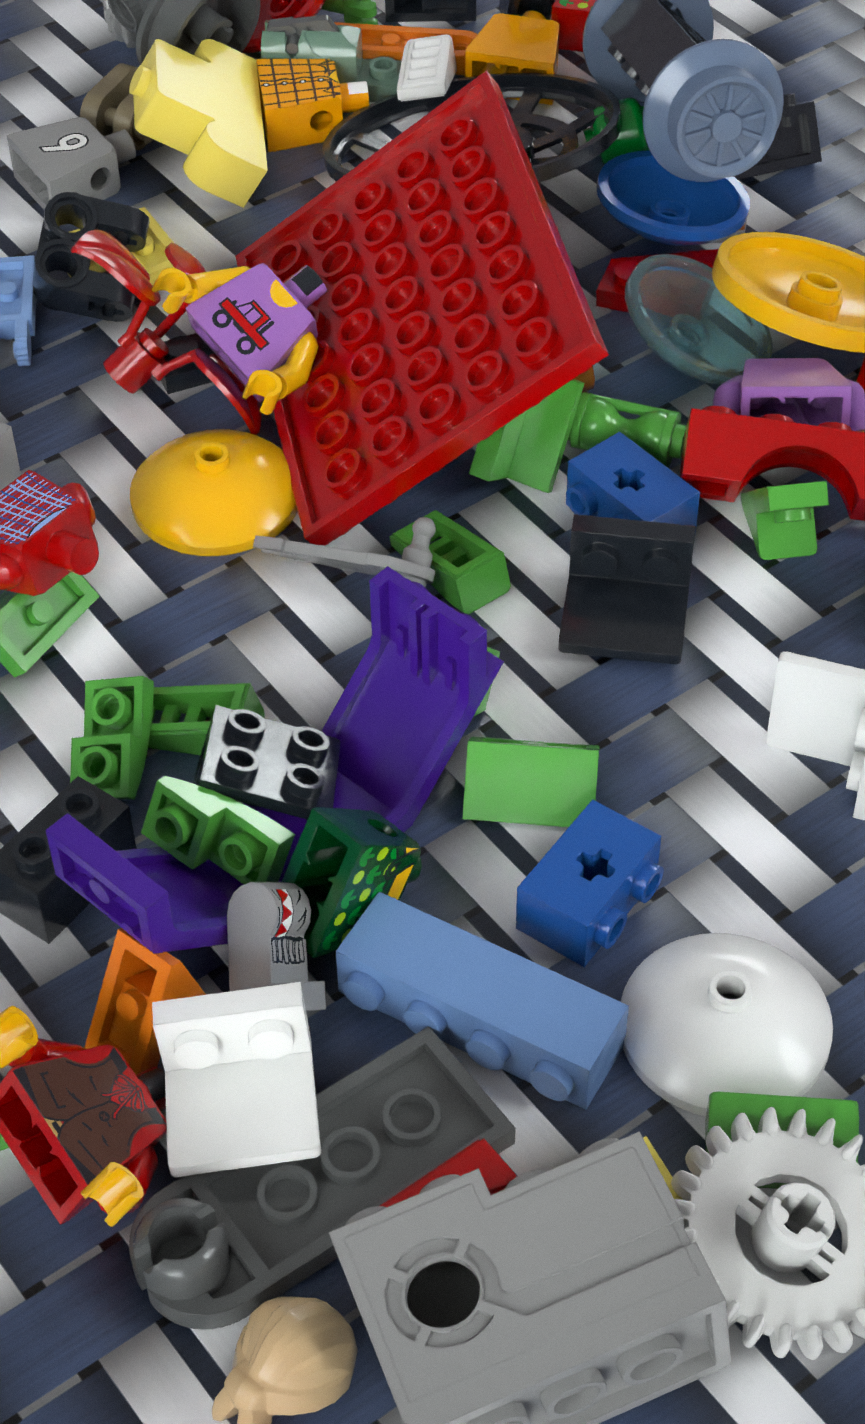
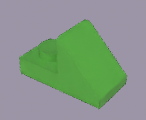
M827 481L770 486L741 493L744 514L758 556L761 559L772 560L816 554L817 541L814 508L829 505Z

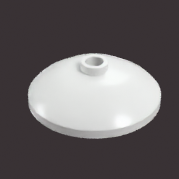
M709 933L688 936L673 941L644 959L635 969L624 988L621 1002L629 1005L623 1050L630 1065L639 1078L652 1091L667 1102L688 1112L706 1117L709 1095L717 1091L802 1097L817 1082L828 1061L832 1044L833 1023L830 1007L821 987L811 973L792 956L758 939L729 933ZM720 994H731L738 997V999H726Z

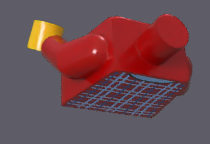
M28 470L0 491V590L36 596L44 594L70 572L86 575L94 569L99 557L98 542L92 529L96 516L88 493L82 485L72 482L61 488L36 472Z

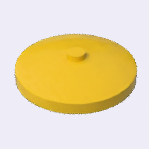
M777 232L738 234L728 238L720 245L712 268V279L719 292L740 311L756 321L791 337L837 350L865 353L864 256L824 241Z

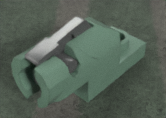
M317 15L266 20L265 31H262V59H330L335 62L339 83L367 82L369 102H376L397 94L402 60H394L390 57L363 59L361 28L349 25H336L330 16Z

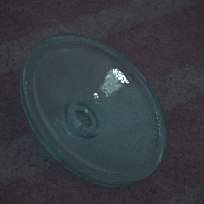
M659 254L639 262L628 277L625 286V299L631 320L637 332L655 354L681 373L702 382L721 385L736 375H743L745 360L771 358L773 344L768 326L740 311L719 292L712 279L711 267L691 258L672 254Z

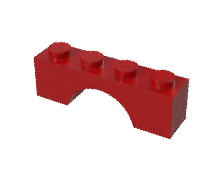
M707 406L702 410L691 408L685 430L679 476L700 492V498L735 502L743 488L758 475L776 468H801L823 477L838 491L845 503L850 519L865 521V432L852 431L850 426L839 422H824L817 426L795 423L790 417L781 414H765L761 417L737 415L734 410L724 406Z

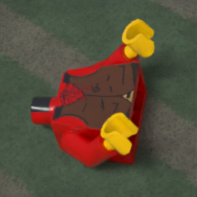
M9 1006L0 1013V1068H4L7 1065L12 1067L0 1083V1134L60 1225L69 1221L96 1200L101 1210L108 1214L104 1221L110 1227H113L126 1213L133 1212L140 1207L159 1163L154 1147L167 1132L166 1118L161 1113L162 1110L166 1109L165 1072L158 1067H151L135 1074L118 1048L108 1044L84 1049L78 1044L39 1039L29 1017L19 1008Z

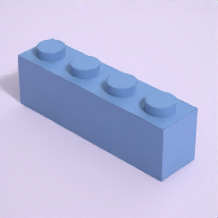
M378 892L336 950L338 990L353 1004L367 1011L378 1010L405 1023L415 1034L429 1026L441 1041L468 1053L482 1067L490 1070L502 1069L531 1083L540 1094L555 1101L566 1100L587 1110L623 1050L627 1032L629 1005L384 893Z

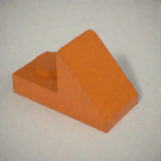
M119 928L84 1048L89 1049L106 1044L118 1048L135 1074L151 1067H158L161 1055L153 1028L152 1002L206 994L180 960L168 952L153 954L124 929Z

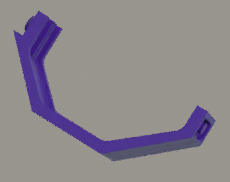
M387 566L369 580L372 635L368 649L321 732L340 740L333 808L372 810L405 832L416 820L504 661L487 651V630L481 627L473 617L456 611L433 596L422 584L414 581L411 582ZM242 803L269 817L295 834L278 881L281 882L307 820ZM68 813L45 830L56 876L153 954L228 944V903L233 893L244 884L212 861L207 860L196 868L191 869L161 847L115 851Z

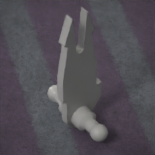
M420 517L415 520L412 526V542L404 548L401 559L371 552L363 553L289 541L283 538L256 535L253 547L260 548L263 553L375 576L388 566L411 582H418L426 587V584H432L435 576V570L430 568L433 555L429 550L431 538L436 532V526L433 520L428 517Z

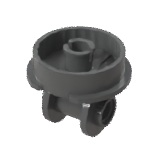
M108 0L109 7L119 23L130 32L137 34L136 55L140 65L156 39L163 40L192 55L201 41L205 39L218 41L242 53L255 31L261 7L260 0Z

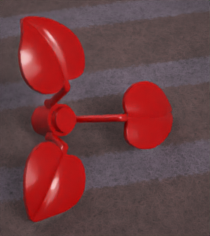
M91 230L85 233L74 244L71 253H77L95 261L141 300L126 332L117 340L120 346L103 362L111 378L124 390L135 394L152 376L161 381L169 372L194 362L232 403L245 421L250 433L257 435L261 427V403L253 395L247 399L242 397L245 386L216 354L212 353L208 356L204 351L196 348L170 361H165L164 357L169 353V349L161 338L186 312L185 308L191 303L188 304L183 301L179 310L169 314L154 331L145 328L139 333L138 330L150 307L156 306L161 300L158 291L153 292L151 290L153 285L149 281V273L136 257L111 234L102 230ZM170 243L165 248L166 257L174 268L181 270L186 275L206 272L204 266L191 253L179 245Z

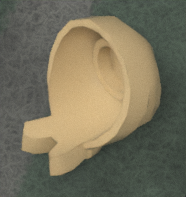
M277 1297L262 1303L250 1314L248 1324L243 1327L234 1353L232 1371L225 1379L224 1387L215 1397L212 1406L213 1420L224 1421L238 1414L237 1424H271L273 1415L292 1416L313 1413L335 1403L350 1387L358 1349L349 1323L327 1302L317 1298Z

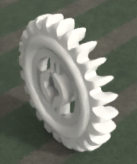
M769 1107L760 1119L758 1133L753 1130L747 1115L739 1113L731 1126L732 1141L721 1127L713 1126L706 1136L708 1152L698 1145L690 1147L685 1160L691 1173L684 1170L677 1171L671 1180L673 1190L683 1199L674 1200L683 1215L685 1231L691 1243L696 1242L726 1299L728 1328L735 1322L743 1325L742 1343L744 1346L753 1348L761 1335L764 1334L769 1336L773 1354L778 1358H784L790 1350L792 1341L796 1340L804 1356L808 1359L816 1360L823 1350V1337L836 1352L846 1353L853 1345V1336L850 1330L857 1336L865 1339V1164L860 1166L856 1162L863 1142V1136L858 1134L842 1147L837 1148L833 1145L836 1124L834 1118L828 1119L813 1137L807 1133L806 1112L804 1109H799L791 1119L787 1131H782L778 1124L775 1108ZM774 1182L786 1184L779 1187L771 1197L757 1188ZM736 1214L752 1226L751 1243L757 1257L766 1266L777 1272L794 1273L807 1268L822 1281L805 1286L780 1284L761 1274L742 1252L735 1234ZM835 1219L842 1233V1253L827 1242L835 1228ZM789 1220L796 1222L802 1228L798 1234L793 1233L785 1226Z

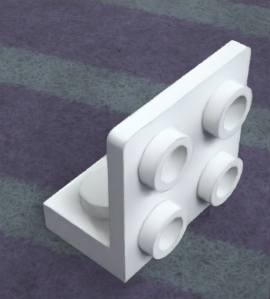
M782 652L776 668L766 744L770 747L850 766L846 789L858 792L853 818L865 820V669L791 652Z
M301 982L152 1002L153 1028L165 1070L167 1156L170 1174L173 1177L311 1159L321 1154L311 1036Z

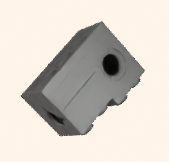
M640 1131L621 1140L607 1138L597 1141L584 1149L577 1159L549 1171L538 1169L525 1172L510 1181L505 1190L490 1195L479 1168L462 1176L455 1174L445 1175L429 1182L418 1195L387 1208L375 1206L364 1209L353 1215L345 1226L329 1232L404 1424H599L731 1365L726 1299L696 1242L691 1243L685 1231L683 1215Z

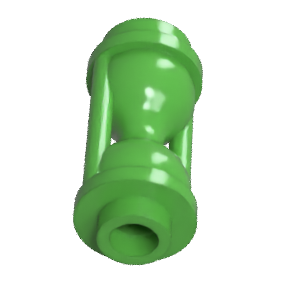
M583 392L567 441H570V445L573 448L589 450L616 433L621 432L666 467H669L673 458L682 459L687 425L681 424V412ZM618 411L640 415V417L627 419L620 415Z

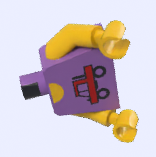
M264 263L252 268L240 266L189 275L176 268H166L161 271L151 290L153 292L165 290L171 293L162 305L164 311L173 314L179 310L183 301L188 304L191 303L185 308L191 327L245 386L242 397L247 399L253 395L259 403L263 401L260 412L265 415L271 414L279 399L286 397L307 383L318 349L316 321L307 308L327 292L325 284L311 267L305 265L285 283Z

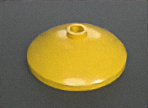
M213 429L183 435L166 443L143 461L134 474L130 486L132 513L140 529L158 544L189 555L224 556L248 551L255 548L253 547L255 535L275 538L292 522L298 512L291 485L290 470L283 449L262 437L238 430Z

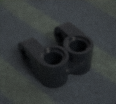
M63 192L55 195L48 201L44 210V220L34 261L33 290L36 299L44 307L54 311H64L114 322L130 319L133 314L136 296L112 275L89 270L91 259L77 253H71V249L88 231L102 230L114 236L130 252L139 251L146 244L150 223L149 217L138 208L84 196L76 192ZM71 224L78 227L80 231L75 233L66 232L59 226ZM53 271H64L71 276V278L66 280H58L56 278H53L49 273Z

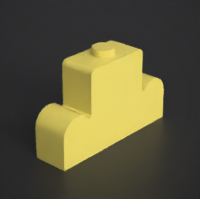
M156 39L142 64L135 71L129 87V93L134 98L135 129L149 138L187 154L183 169L187 177L196 186L244 208L268 171L256 59L211 39L201 41L193 55L163 40Z

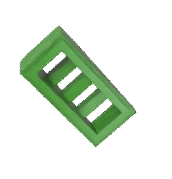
M437 510L423 516L432 519L436 526V532L430 542L441 537V539L429 545V550L433 555L430 568L435 570L434 580L431 585L450 604L469 615L509 591L511 583L504 552ZM414 522L389 536L391 546L401 556L404 548L412 542V526Z
M251 683L154 687L152 721L156 710H161L163 713L159 723L151 722L148 748L200 755L211 722L206 721V717L212 718L216 705L233 710H250L265 718V712ZM181 713L186 714L184 722H179Z

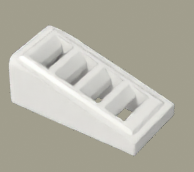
M450 35L416 38L407 41L403 51L397 85L398 100L403 102L441 97L446 94L457 71L453 40Z

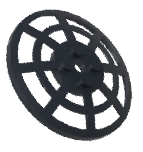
M490 74L498 83L504 98H520L510 114L538 183L572 171L593 160L607 150L619 136L622 128L619 100L611 91L599 84L581 78L558 74ZM478 76L453 79L446 94L441 97L401 102V100H398L397 94L361 108L343 119L330 131L323 144V158L329 176L337 181L350 172V170L343 168L341 164L343 157L354 144L377 152L389 143L369 133L412 114L423 111L431 112ZM540 99H553L574 103L591 110L570 124L552 117L532 114ZM603 106L605 111L595 116L593 110ZM604 114L605 128L587 143L579 146L577 134L593 125L596 118ZM525 128L542 130L550 134L533 140L532 134ZM561 142L564 145L559 156L535 158V153Z

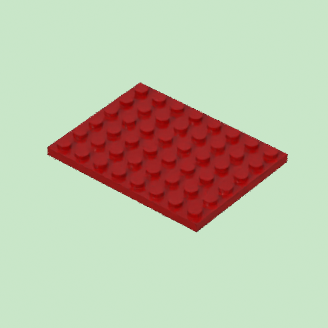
M487 70L235 256L238 267L247 266L252 268L258 264H266L283 283L305 265H308L317 273L327 288V292L307 308L316 321L318 333L316 337L318 349L308 381L291 394L279 399L273 410L283 453L290 470L291 485L304 538L310 544L326 546L341 535L346 534L354 526L387 504L395 501L400 495L433 473L441 470L446 464L480 441L490 437L495 431L529 408L536 406L544 398L578 375L585 373L593 365L609 355L500 87Z

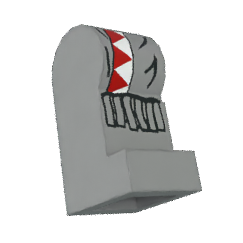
M249 882L241 885L233 893L228 903L227 911L230 991L301 982L306 1011L325 1010L324 981L308 982L307 951L304 934L310 923L311 907L305 892L296 884L288 882Z

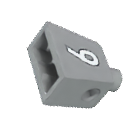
M76 117L7 135L14 178L43 210H45L50 199L63 192H76L102 200L117 194L121 188L118 164L133 159L136 156L134 142L125 129L103 136L83 117Z

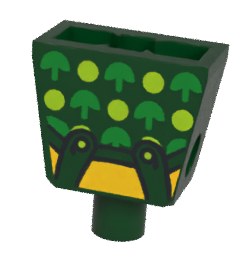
M313 808L281 881L296 884L303 889L309 899L311 917L309 926L304 934V939H306V951L313 958L323 956L338 949L378 892L400 900L407 883L415 881L420 875L422 862L419 843L372 810Z

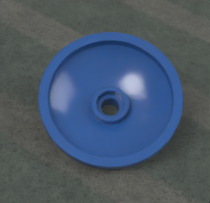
M650 151L626 153L611 159L601 168L596 186L600 202L617 222L648 240L674 246L707 244L730 236L745 224L751 204L748 192L735 177L709 182L685 180L664 169Z

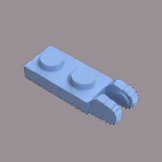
M34 255L0 258V339H15L13 342V353L18 366H30L32 362L31 336H35L36 297L33 290Z

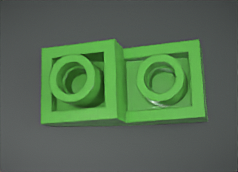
M145 676L85 681L84 737L72 738L70 783L79 776L120 801L135 799L149 745L154 681Z
M164 776L157 780L141 831L143 835L189 868L194 869L210 860L243 884L249 882H278L295 836L294 833L279 823L230 797L169 776Z

